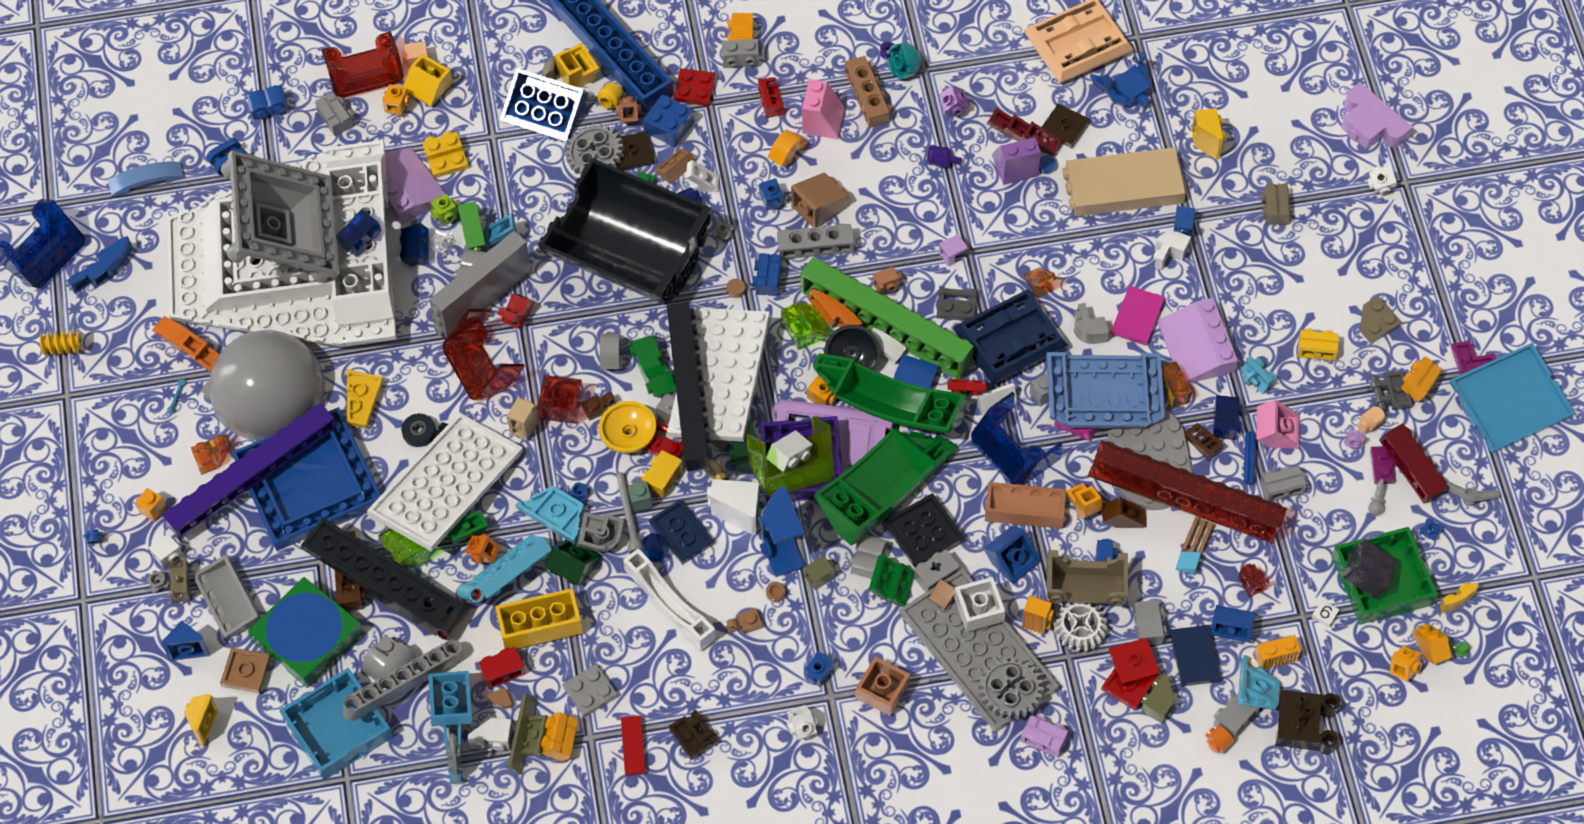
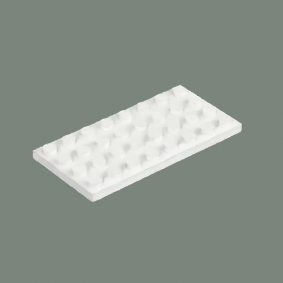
M696 307V320H693V324L697 325L698 335H695V339L699 341L700 350H697V354H700L702 365L698 367L699 370L702 369L704 381H700V383L704 385L706 395L702 397V400H705L707 405V412H704V416H707L709 421V428H706V432L710 433L711 440L744 442L769 326L770 312ZM676 393L667 434L668 437L682 438Z
M459 413L367 510V515L432 552L522 454L523 447Z

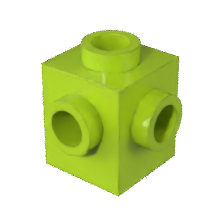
M447 194L436 197L430 202L432 208L430 213L434 220H437L442 227L458 219L456 210L458 205Z

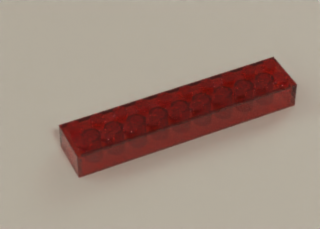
M1101 440L1088 473V477L1271 544L1281 529L1287 508L1283 507L1280 503L1269 502L1261 496H1253L1241 489L1228 487L1222 482L1209 480L1206 476L1190 473L1187 469L1171 466L1165 461H1157L1149 455L1138 454L1130 448L1116 446L1110 441Z

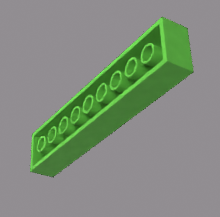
M812 257L800 273L802 294L808 297L810 291L815 289L833 297L859 318L862 322L861 326L870 331L876 328L890 335L906 347V352L921 360L939 365V370L955 379H962L971 367L973 345L969 341L962 340L955 336L953 332L940 328L935 322H930L920 314L911 312L904 305L893 302L888 296L875 292L873 288L864 286L855 278L844 275L839 269H834L824 261Z

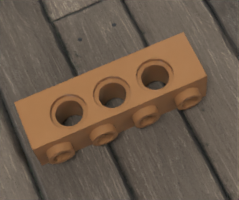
M866 56L845 61V74L868 128L889 123L892 111L890 105L885 103V94L883 90L879 89L877 76H874L872 73L873 67L871 62L867 61Z

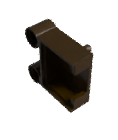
M1281 690L1279 694V719L1275 746L1314 750L1324 755L1333 753L1338 742V736L1331 730H1325L1319 734L1320 713L1327 718L1334 717L1340 706L1339 697L1333 693L1321 695ZM1326 703H1330V704H1332L1334 707H1333V708H1330V707L1326 706ZM1324 740H1328V741H1330L1332 744H1331V745H1327V744H1325L1323 741H1324Z

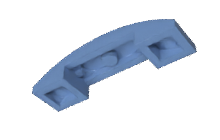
M157 162L124 171L108 180L113 198L130 193V188L161 180L170 183L184 179L180 162Z

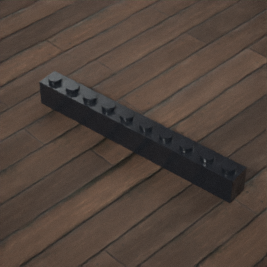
M689 302L666 305L685 465L687 472L711 468L710 460H713L712 449L708 448V444H711L710 433L706 432V428H709L708 417L704 416V412H707L706 401L702 400V397L706 395L704 385L700 383L704 379L702 369L699 370L698 367L702 365L700 354H697V350H700L699 341L695 339V335H698L697 325L693 324V320H696L695 309H691Z

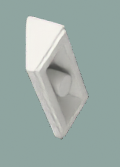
M1011 383L979 394L977 406L981 414L984 416L1016 405L1015 386Z

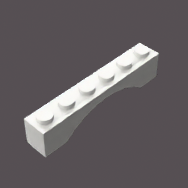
M639 548L623 560L626 573L700 651L716 639L715 628L701 614L694 611L677 596L658 573L652 562Z

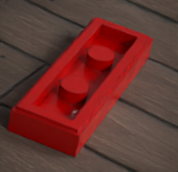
M641 716L621 717L625 776L645 774Z

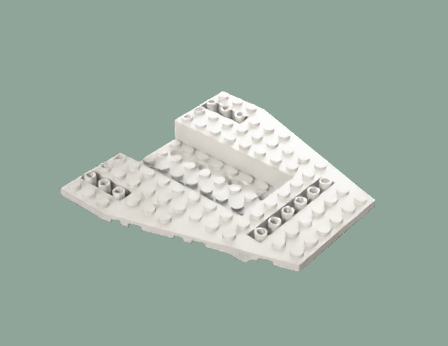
M384 140L329 147L322 150L323 152L318 155L312 154L304 161L290 164L294 167L331 176L339 275L336 278L330 277L323 283L315 281L311 276L310 270L261 259L259 264L252 265L253 260L260 258L250 256L240 263L232 262L229 259L227 249L235 242L232 190L214 197L215 199L210 202H202L199 204L200 206L189 211L186 209L168 217L167 251L170 319L244 332L275 330L292 335L300 341L337 347L396 340L393 272L388 263L385 208H389ZM364 211L371 212L367 217L361 216ZM368 223L371 225L372 229L369 233L361 232L363 224ZM373 226L380 230L373 239L365 238L360 242L361 246L363 241L370 240L369 243L373 245L368 250L362 249L357 255H354L341 245L348 237L355 233L358 227L359 232L363 235L370 234L374 229Z

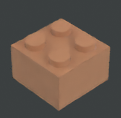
M875 656L855 688V698L891 716L910 685V674Z

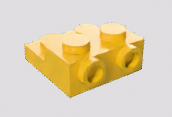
M447 131L441 137L435 138L430 136L422 142L423 150L434 179L469 169L457 132Z

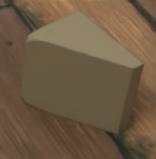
M552 56L544 64L542 76L555 80L557 70L555 56Z

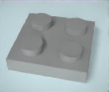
M597 664L562 684L563 689L583 718L618 698L617 693Z

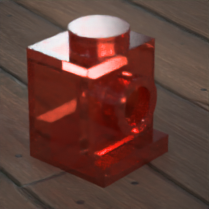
M1246 564L1241 568L1238 579L1249 597L1267 590L1269 580L1268 578L1264 579L1262 571L1257 569L1255 564Z

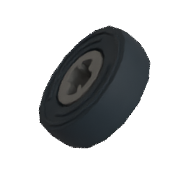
M412 414L402 424V437L407 444L413 447L426 446L431 442L436 432L435 423L426 414ZM420 427V433H416L417 428Z

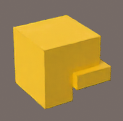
M582 43L555 55L557 73L565 84L580 88L596 80L595 74L600 72V68Z

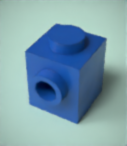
M776 178L759 183V194L766 211L784 206V195Z

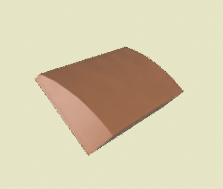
M988 482L985 521L1063 529L1066 489Z

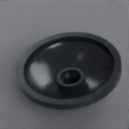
M845 325L836 329L829 336L825 344L824 354L855 359L856 363L875 371L880 363L881 347L878 339L869 329L860 325ZM851 349H854L856 351V355L854 357L849 356V351Z

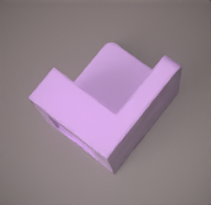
M959 234L939 243V255L948 267L955 263L956 255L967 250V245Z

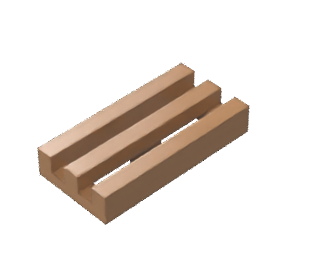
M1195 516L1181 552H1195V547L1205 527L1207 531L1198 549V552L1202 554L1214 523H1207V520H1199V517ZM1200 525L1191 548L1187 549L1196 526Z

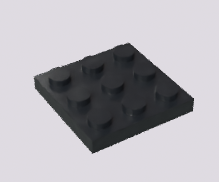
M933 493L883 520V525L914 568L921 562L930 560L935 553L942 552L945 549L949 550L965 539Z

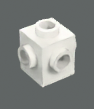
M1391 165L1384 168L1379 166L1372 169V172H1369L1370 178L1367 179L1370 190L1374 189L1375 194L1379 192L1380 194L1390 192L1391 188L1397 187Z
M806 705L787 712L790 722L787 723L788 730L798 740L808 739L817 733L815 727L818 725L814 713L811 714Z

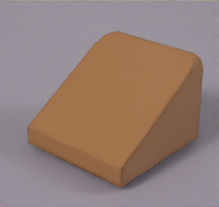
M941 579L928 599L945 610L954 599L955 588Z

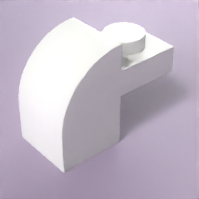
M1175 231L1160 235L1155 244L1156 252L1153 259L1156 261L1154 268L1162 270L1168 256L1182 261L1189 248L1191 237Z

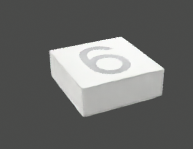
M1322 600L1313 613L1312 618L1330 627L1340 609Z

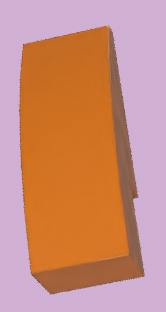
M815 289L810 291L807 299L829 327L837 324L839 328L845 325H862L859 318L838 300Z

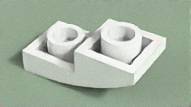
M873 328L871 332L879 341L881 353L893 363L897 362L906 350V347L890 335Z

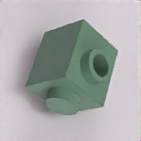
M647 481L634 482L628 485V494L633 513L652 509Z

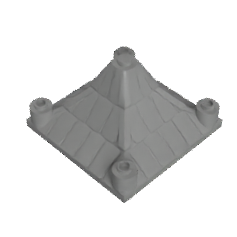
M233 150L228 153V160L221 166L223 176L231 180L235 242L227 249L229 259L232 262L240 263L250 256L310 270L312 278L319 283L325 282L330 277L336 278L339 275L331 176Z

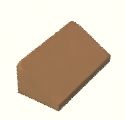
M680 148L654 171L667 183L672 184L687 171V163L691 160L695 161L691 152Z

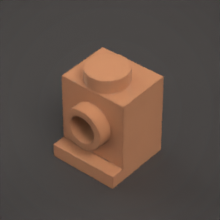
M894 266L873 274V285L877 293L884 295L886 292L895 291L899 288V283L903 282L900 272H896Z

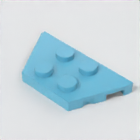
M553 485L541 493L532 495V499L524 503H516V509L571 543L575 544L577 542L585 508L582 502Z
M1244 655L1240 666L1238 704L1275 710L1279 704L1280 681L1267 673L1261 666L1256 669L1248 662L1250 658Z

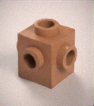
M623 97L622 100H619V105H616V116H620V122L632 124L638 121V115H642L641 104H637V99ZM632 107V110L626 111L625 108Z

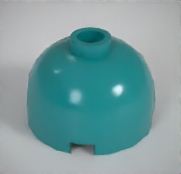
M908 43L894 44L890 47L891 57H888V65L892 75H897L899 80L913 77L919 71L922 58L919 51Z

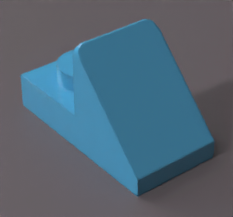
M511 213L484 228L486 245L492 246L515 231L514 214Z

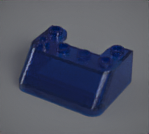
M40 199L33 206L32 216L39 226L16 249L8 242L0 241L1 264L10 273L33 288L43 287L85 244V237L57 203L49 199Z

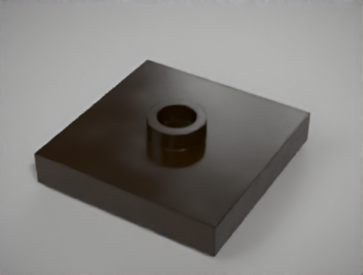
M1057 104L1042 125V128L1062 140V144L1072 148L1090 119L1061 104Z
M646 131L620 136L625 150H623L624 157H620L621 163H617L618 169L625 171L655 164Z

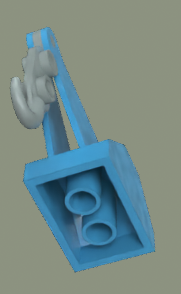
M469 671L430 673L428 677L431 727L443 726L451 784H461V724H472ZM447 725H458V744L454 733L449 735L448 741Z

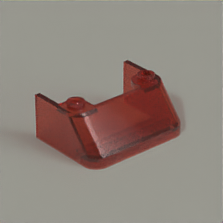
M468 309L443 343V352L472 400H482L509 387L525 367L524 364H500L496 369L486 353L483 344L487 340L488 333L484 323L493 313L492 309Z

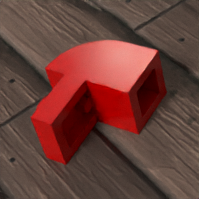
M512 294L507 307H499L497 315L502 316V322L518 329L530 315L535 301L521 294Z

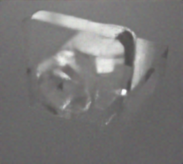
M433 230L426 248L448 255L456 242L453 232L448 231L447 234Z

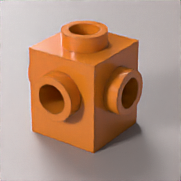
M472 535L465 553L477 564L482 562L493 563L500 545L488 535Z

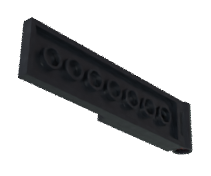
M324 517L301 544L300 549L367 589L366 594L434 636L438 635L443 640L450 639L470 612V607L466 603L444 592Z

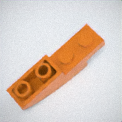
M164 316L152 331L211 373L219 354L194 333Z

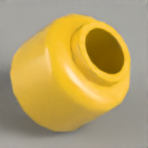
M608 82L598 92L597 98L602 107L614 109L616 105H619V100H622L624 97V91L618 84Z

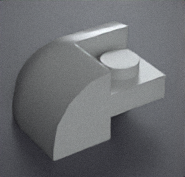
M585 512L576 546L595 552H606L617 545L621 537L624 519L607 514L601 517Z
M384 635L375 648L371 647L367 652L362 664V671L373 679L378 680L417 657L406 645L401 642L397 643Z

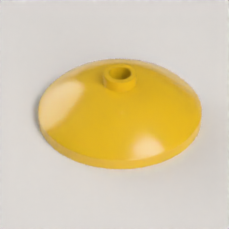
M623 401L612 405L603 413L599 421L601 440L608 448L619 453L640 451L649 445L656 433V420L652 411L645 405L634 401Z

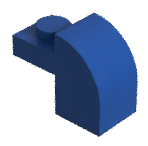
M1177 206L1173 231L1192 237L1195 208Z

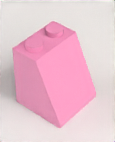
M809 79L802 107V133L838 139L845 107L828 82Z

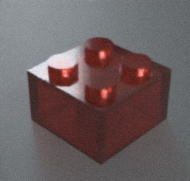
M544 375L537 406L539 419L577 424L583 394L582 379Z

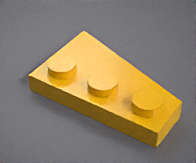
M346 369L347 423L349 426L367 429L384 381L383 377Z

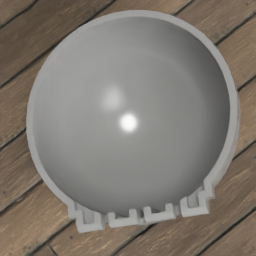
M259 330L234 339L221 351L212 367L210 379L203 386L201 392L205 394L207 400L211 401L217 418L228 430L243 438L259 441L276 434L281 428L287 427L295 418L307 413L311 407L319 403L322 404L325 394V380L318 359L302 341L284 332Z

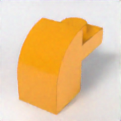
M786 129L774 142L768 158L780 166L790 164L796 151L805 148L808 141L803 139L799 133Z
M1081 483L1066 490V496L1075 506L1076 513L1080 518L1084 519L1102 510V498L1092 485L1086 487L1084 483Z

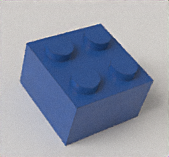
M662 94L643 119L644 131L648 135L675 148L694 122L693 109Z

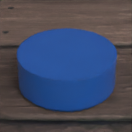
M1049 155L1041 156L1039 171L1043 174L1052 173L1056 167L1055 159Z

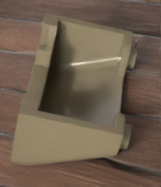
M1048 550L1046 564L1047 598L1052 603L1072 602L1121 606L1127 601L1128 553H1118V557L1114 560H1111V557H1107V562L1068 560V555H1064L1062 558L1058 555V550Z

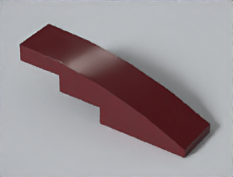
M999 108L994 110L986 123L1016 141L1035 137L1040 151L1054 156L1062 143V140L1033 121L1029 124L1015 114L1013 117L1009 116Z

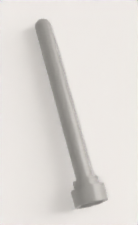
M622 472L617 473V481L630 537L628 545L629 555L638 548L644 553L643 543L637 537L625 476Z

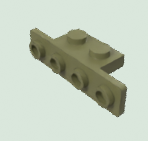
M528 693L523 694L520 703L516 730L512 740V749L508 759V768L517 775L522 774L526 756H542L543 747L541 742L547 732L545 723L548 716H534L537 701Z

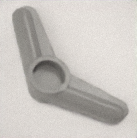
M1446 481L1448 486L1446 489L1463 498V502L1467 505H1474L1476 501L1500 497V492L1497 490L1477 491L1474 488L1465 489Z

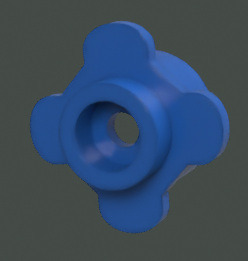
M577 482L573 485L572 490L568 492V495L584 503L587 495L591 494V489L586 487L585 484Z
M1431 518L1426 519L1425 525L1420 527V533L1431 540H1436L1438 533L1443 531V526L1435 523Z
M98 529L88 530L87 534L83 535L87 544L102 542V536H104Z

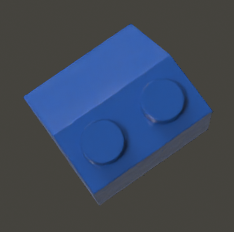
M1015 526L1009 527L983 548L992 565L1012 584L1041 561L1026 531Z

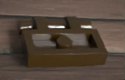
M697 710L690 714L693 718L690 722L684 716L668 726L669 731L690 760L707 750L706 741H709L712 746H716L719 743L716 733L708 727L706 719ZM699 727L703 734L699 736L695 728Z

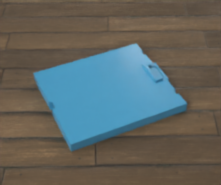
M1533 342L1459 375L1449 382L1455 393H1458V398L1464 406L1463 410L1473 427L1477 428L1483 439L1485 438V443L1491 453L1575 415L1573 408L1556 380L1553 381L1551 379L1552 374Z

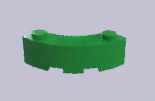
M650 334L630 341L631 345L628 346L631 357L635 356L645 381L647 393L657 397L676 391L671 372L666 365L660 363L662 357L654 335Z

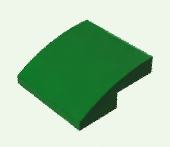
M884 554L878 555L868 590L890 603L904 607L914 578V571L903 563L896 564Z

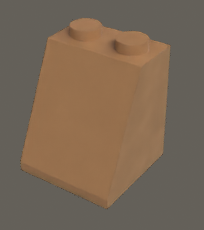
M825 172L791 186V207L813 228L822 226L849 206L848 192L837 185L836 180L831 176L829 177Z

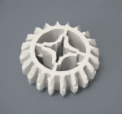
M1067 602L1065 608L1061 607L1059 609L1060 613L1055 615L1056 620H1054L1053 626L1055 627L1054 633L1058 634L1057 640H1062L1063 646L1068 644L1069 650L1075 647L1077 653L1080 651V648H1083L1085 652L1088 651V647L1094 650L1095 644L1100 645L1101 639H1104L1106 636L1107 625L1105 624L1107 619L1103 618V611L1098 612L1099 607H1092V603H1088V605L1073 603L1071 605ZM1090 620H1092V621L1095 623V626H1096L1095 632L1092 630V627L1089 625V624H1090ZM1065 621H1068L1071 626L1070 632L1067 631L1064 625Z

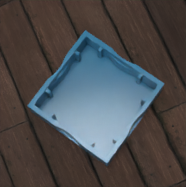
M349 667L325 681L316 690L299 697L279 710L283 721L323 781L393 738L390 727L377 709L355 721H348L343 717L342 710L345 698L362 689V686Z

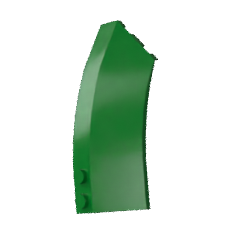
M819 353L813 363V369L836 398L860 411L889 422L949 433L962 423L967 413L966 394L925 388L893 379L856 363L855 359Z
M892 428L869 452L844 473L817 491L814 497L835 532L852 546L912 497L956 452L957 447L943 436L927 437L925 433L910 431L908 434L900 432L899 429Z

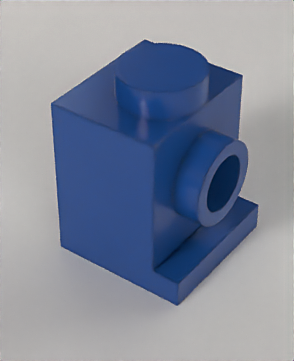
M1111 539L1097 540L1096 561L1107 562V557H1111V560L1117 558V548H1113V541Z
M817 651L815 657L804 669L806 681L821 687L833 672L834 661L820 651Z

